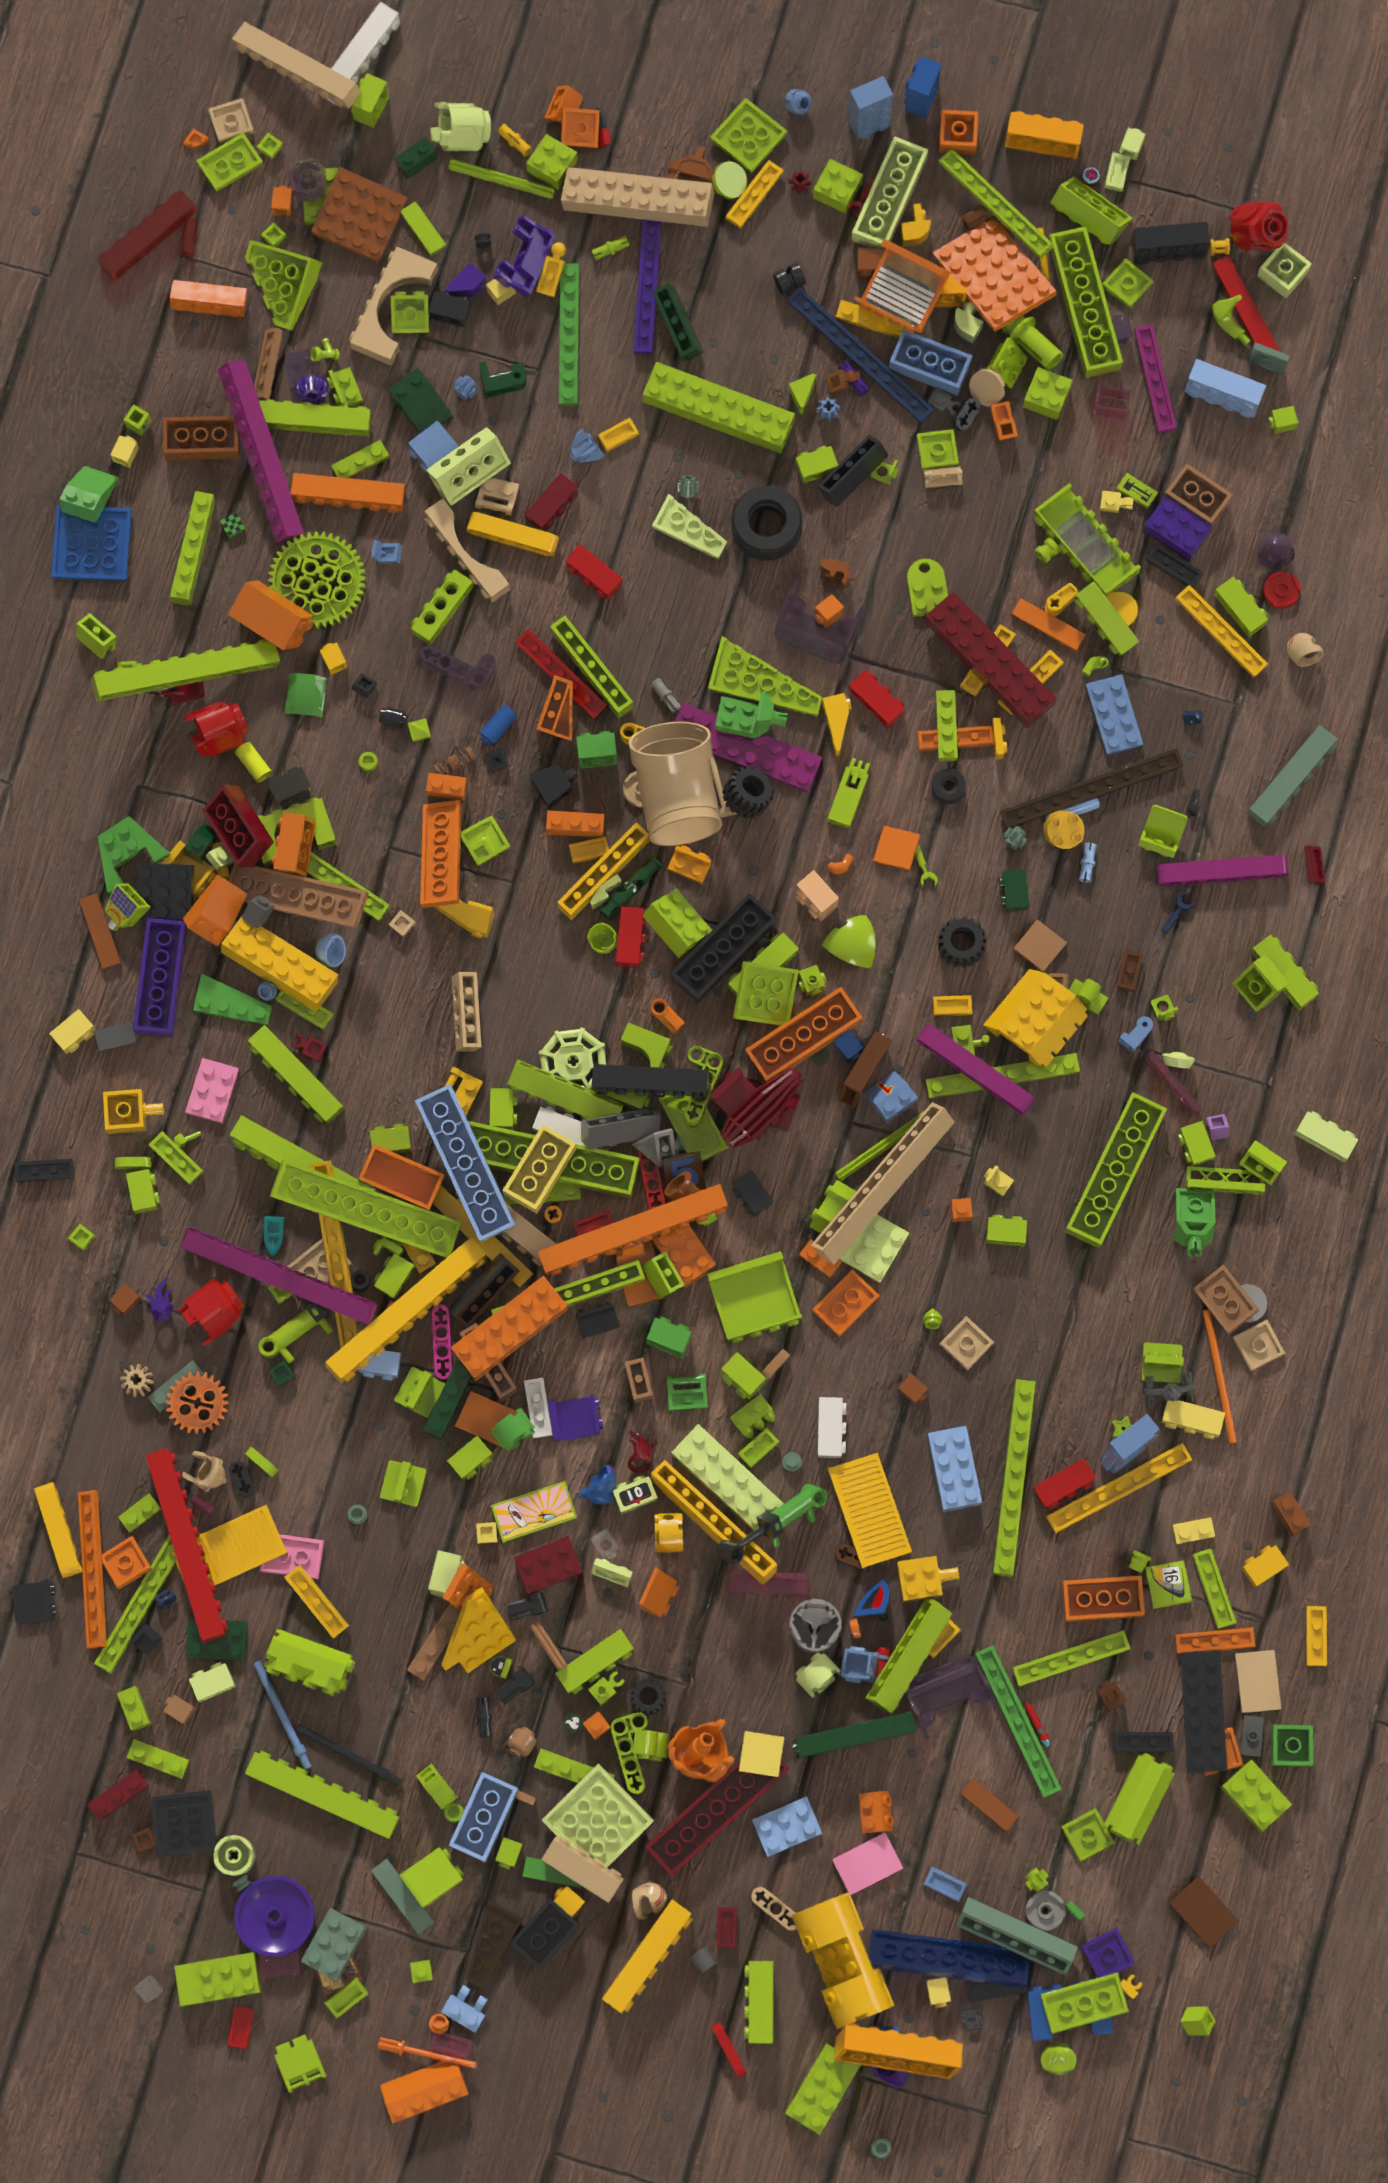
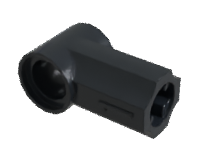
M543 1592L527 1596L526 1599L507 1604L511 1621L530 1615H540L549 1611Z
M522 1667L510 1677V1680L494 1692L503 1704L506 1705L518 1694L527 1691L536 1682L527 1670Z

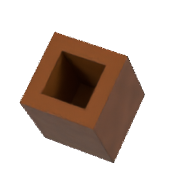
M125 1283L109 1301L113 1304L111 1308L118 1315L122 1312L126 1316L140 1302L141 1298Z
M911 1373L897 1389L914 1405L918 1402L921 1404L928 1397V1394H926L928 1388Z

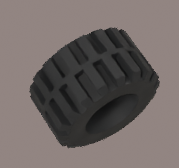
M741 767L733 773L722 791V794H724L723 801H726L725 805L731 808L730 811L732 813L735 812L737 816H743L744 819L749 817L754 819L766 810L774 798L775 789L772 788L773 783L769 781L770 778L763 774L764 772L761 770L759 772L754 767L752 769L750 767H745L744 769Z
M958 916L953 921L951 919L947 921V924H944L938 939V950L941 952V957L946 959V963L949 965L953 963L954 967L958 968V965H962V968H966V965H974V962H978L980 957L983 956L987 937L985 936L984 928L981 929V924L979 922L975 923V919L971 918L968 920L967 916L959 919ZM959 933L967 934L973 940V947L967 951L957 950L953 947L951 938Z

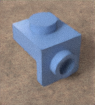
M374 540L371 557L380 564L400 563L402 545L399 543L383 544L378 540Z

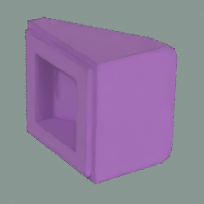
M1225 1114L1206 1117L1211 1140L1229 1137V1125Z

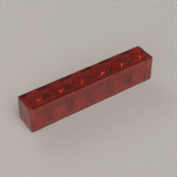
M182 190L173 193L167 202L157 206L154 213L144 217L136 228H131L122 240H117L110 250L104 251L99 256L98 263L100 268L115 282L197 213L196 205Z

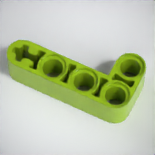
M694 1046L688 1051V1062L693 1067L708 1070L713 1082L709 1084V1095L705 1097L706 1099L703 1102H697L690 1097L684 1113L685 1122L689 1126H697L701 1122L710 1100V1094L713 1092L723 1068V1059L719 1054L699 1046ZM694 1053H699L702 1057L696 1061L691 1056ZM717 1060L720 1064L717 1067H711L709 1062ZM694 1107H696V1117L690 1119V1115L693 1114Z
M634 1713L617 1718L611 1724V1732L629 1792L634 1795L641 1794L645 1789V1782L637 1754H633L634 1744L631 1734H635V1730H645L647 1727V1718L642 1713ZM636 1717L644 1719V1725L640 1728L633 1725V1720ZM621 1722L625 1725V1731L617 1733L614 1730V1726ZM622 1742L630 1743L631 1749L628 1752L620 1750L619 1747ZM628 1761L636 1763L634 1771L630 1772L625 1769V1764ZM639 1772L640 1776H636V1779L642 1785L636 1791L635 1788H631V1785H633L632 1777L628 1779L627 1776L635 1775Z

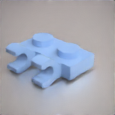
M464 1985L457 1997L452 1994L450 1995L441 2012L471 2031L476 2032L486 2016L481 2011L488 1999L480 1996L475 2006H470L464 2000L471 1989Z

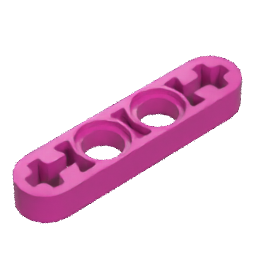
M437 1305L432 1310L434 1369L437 1378L445 1381L452 1371L450 1313L446 1306ZM439 1309L446 1312V1315H443V1323L447 1322V1325H435V1322L439 1323V1316L435 1315V1313L439 1312ZM439 1328H445L447 1335L444 1338H439L436 1335V1331ZM440 1347H445L448 1349V1354L445 1357H439L437 1350ZM438 1360H449V1363L445 1362V1368L446 1370H449V1372L445 1374L446 1376H442L441 1373H438V1370L442 1369V1364H437Z

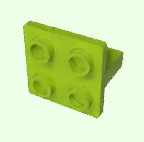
M1007 338L1005 343H1000L986 370L991 369L997 372L1003 379L1004 384L1008 388H1012L1028 358L1011 338Z
M1145 1342L1143 1344L1141 1380L1146 1381V1376H1153V1382L1179 1384L1181 1382V1368L1184 1364V1357H1182L1183 1346Z
M411 1367L394 1401L425 1418H429L445 1383L432 1377V1374L426 1371L422 1372Z
M390 1460L380 1498L417 1507L427 1470L412 1466L409 1462L403 1461V1463Z

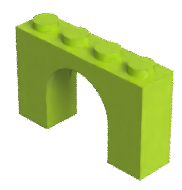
M311 798L307 800V803L301 805L296 803L289 806V809L283 811L278 809L272 811L270 815L258 816L274 841L272 846L261 857L265 868L273 865V856L277 851L276 837L280 829L279 820L283 817V812L306 815L316 821L314 836L319 850L337 845L322 798Z
M627 1023L621 1038V1044L645 1054L650 1062V1067L664 1068L665 1056L669 1057L673 1047L670 1045L671 1039L631 1023ZM615 1092L602 1094L634 1110L648 1108L651 1100L649 1094L643 1097L635 1096L634 1093H627L624 1096L616 1095Z

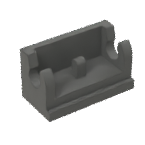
M132 1021L94 1031L99 1051L137 1042Z

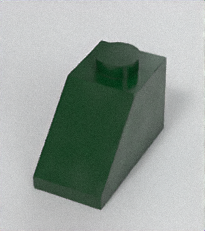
M205 823L200 826L185 845V855L202 864L207 853L218 839L214 829Z

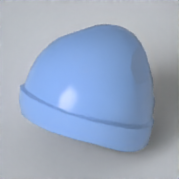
M336 933L325 934L317 941L315 955L320 963L329 967H337L343 962L346 955V947L340 935Z

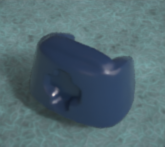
M1185 710L1183 721L1190 725L1199 724L1202 722L1203 713L1201 710L1190 712Z
M165 1590L155 1597L157 1606L160 1609L166 1605L168 1608L172 1607L171 1603L177 1599L171 1590Z

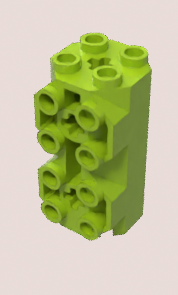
M277 1629L276 1633L279 1635L278 1637L273 1636L266 1654L269 1662H264V1667L267 1668L266 1671L278 1677L281 1673L285 1675L284 1678L294 1683H297L298 1680L304 1681L303 1685L314 1690H316V1687L322 1688L321 1691L330 1696H334L335 1693L339 1694L340 1691H345L348 1684L347 1674L348 1672L352 1673L355 1665L352 1655Z
M1146 1753L1142 1756H1137L1103 1825L1105 1829L1109 1826V1832L1128 1842L1136 1840L1135 1845H1140L1175 1774L1172 1772L1173 1767L1166 1763L1158 1764L1154 1762L1155 1758Z

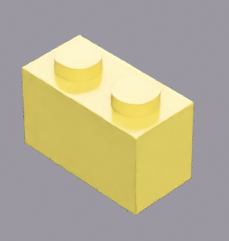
M78 1009L49 1034L60 1048L68 1054L69 1052L73 1053L76 1051L83 1040H89L94 1035L96 1029Z

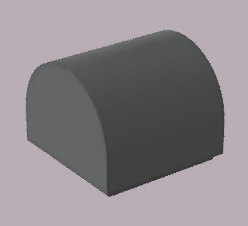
M706 1946L689 1957L700 1974L716 1964Z

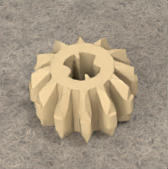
M137 1364L136 1370L133 1365H130V1372L127 1370L123 1371L127 1377H120V1380L125 1382L121 1387L123 1389L127 1388L126 1394L128 1395L133 1391V1397H137L138 1392H140L141 1396H145L143 1390L146 1389L150 1392L151 1389L147 1385L154 1384L153 1380H149L153 1374L147 1373L148 1367L142 1369L141 1364ZM137 1376L141 1379V1383L138 1382V1385L133 1382V1379H136Z

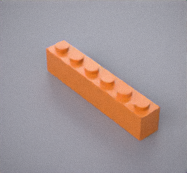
M293 473L291 496L296 503L313 502L315 505L332 504L334 507H343L345 505L353 509L365 507L373 511L385 509L392 513L403 511L406 493L405 484L299 473Z

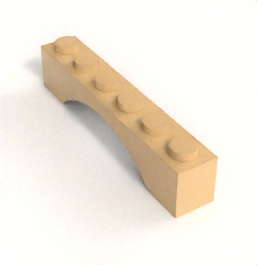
M443 498L425 510L426 518L424 520L430 528L434 527L437 531L435 534L438 539L448 545L446 547L448 552L458 558L459 566L463 571L467 570L469 572L470 580L473 581L474 585H479L481 588L480 593L485 599L489 598L491 602H494L510 590L509 583L499 570L480 564L462 548L455 533L454 512Z

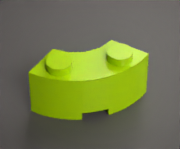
M838 1180L833 1186L829 1185L824 1193L826 1195L824 1202L819 1209L815 1208L810 1216L813 1220L809 1227L822 1233L856 1191Z

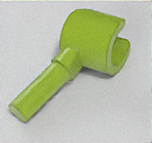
M196 1132L187 1137L180 1133L174 1137V1142L178 1147H183L188 1141L201 1136V1132Z

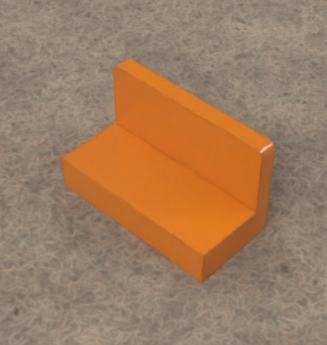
M569 85L557 86L544 119L548 122H560L562 124V109H579L583 96Z

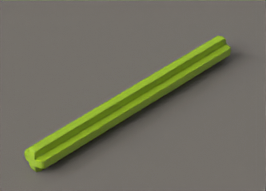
M451 159L449 163V169L546 198L552 199L555 193L554 188Z
M924 1111L835 1173L838 1180H845L898 1143Z

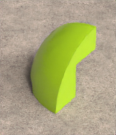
M866 915L855 916L846 920L847 924L840 929L834 928L824 940L822 946L836 957L856 966L871 968L875 956L876 941L873 926Z

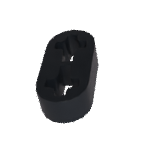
M969 398L961 403L952 418L954 429L966 430L970 427L980 410V403L977 399ZM972 403L971 407L973 410H969L970 406L968 404ZM963 418V425H960L959 419Z
M239 1461L232 1463L229 1467V1473L238 1494L244 1498L252 1496L255 1487L247 1467ZM236 1466L243 1467L244 1470L241 1471L242 1478H239L237 1473L233 1474ZM242 1481H245L247 1486H251L248 1489V1493L240 1491L243 1488Z

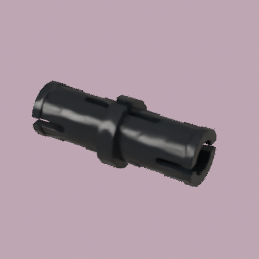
M490 1697L477 1698L479 1738H485V1731L486 1737H492Z

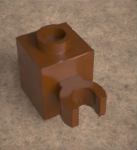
M1107 1680L1098 1686L1100 1689L1096 1693L1107 1712L1126 1702L1115 1681L1110 1683Z

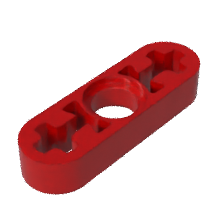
M718 2022L711 2026L737 2077L741 2078L746 2075L747 2072L721 2023Z

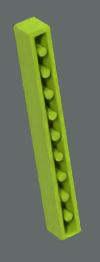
M263 639L256 644L243 643L235 648L227 646L219 651L211 649L199 655L190 653L183 658L174 656L162 662L154 660L146 665L137 663L132 665L131 668L117 667L110 672L101 670L95 672L90 681L96 702L274 668L279 664L280 658L276 645Z
M1016 1379L1014 1385L992 1575L1012 1577L1014 1573L1035 1381Z

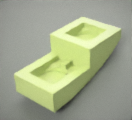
M618 874L605 882L590 901L592 910L609 901L607 893L622 885Z

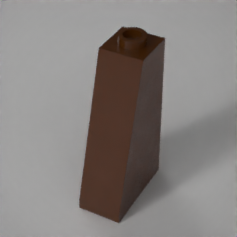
M874 1032L844 1082L838 1101L855 1109L890 1047L892 1040L883 1033Z

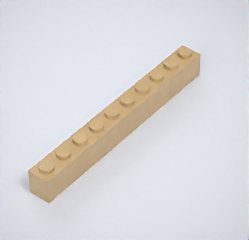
M934 1103L929 1105L811 1244L821 1259L833 1265L840 1259L954 1124V1120L944 1107Z

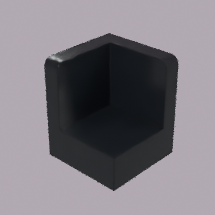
M145 1623L130 1642L145 1655H148L162 1637Z

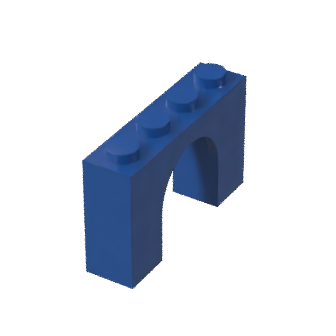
M1063 1984L1051 1985V1990H1043V1986L1031 1987V1991L1027 1992L1032 2041L1053 2039L1040 1994L1061 1989ZM1111 2017L1090 2023L1091 2035L1113 2033Z

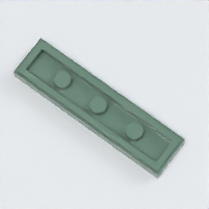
M385 1859L371 1870L418 1935L435 1923L388 1859Z

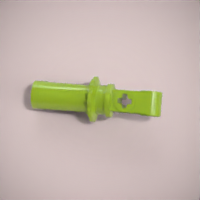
M1024 315L1002 327L1003 332L1010 336L1009 338L1017 345L1020 344L1047 370H1052L1062 360L1063 353L1034 327L1036 324L1034 317L1024 318Z

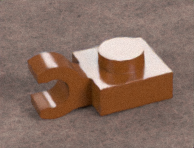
M839 370L828 375L827 381L830 394H837L848 389V382L860 379L859 372L853 373V370L848 372Z

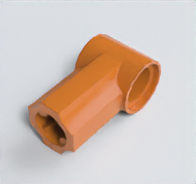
M659 998L651 1003L650 1011L652 1016L657 1018L673 1035L685 1024L667 1005L665 1000ZM658 1004L662 1005L665 1009L661 1013H657L654 1010V1007Z

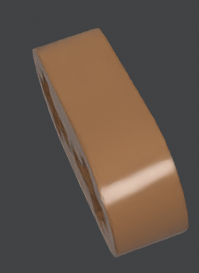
M784 1349L761 1372L766 1378V1382L773 1377L791 1356Z

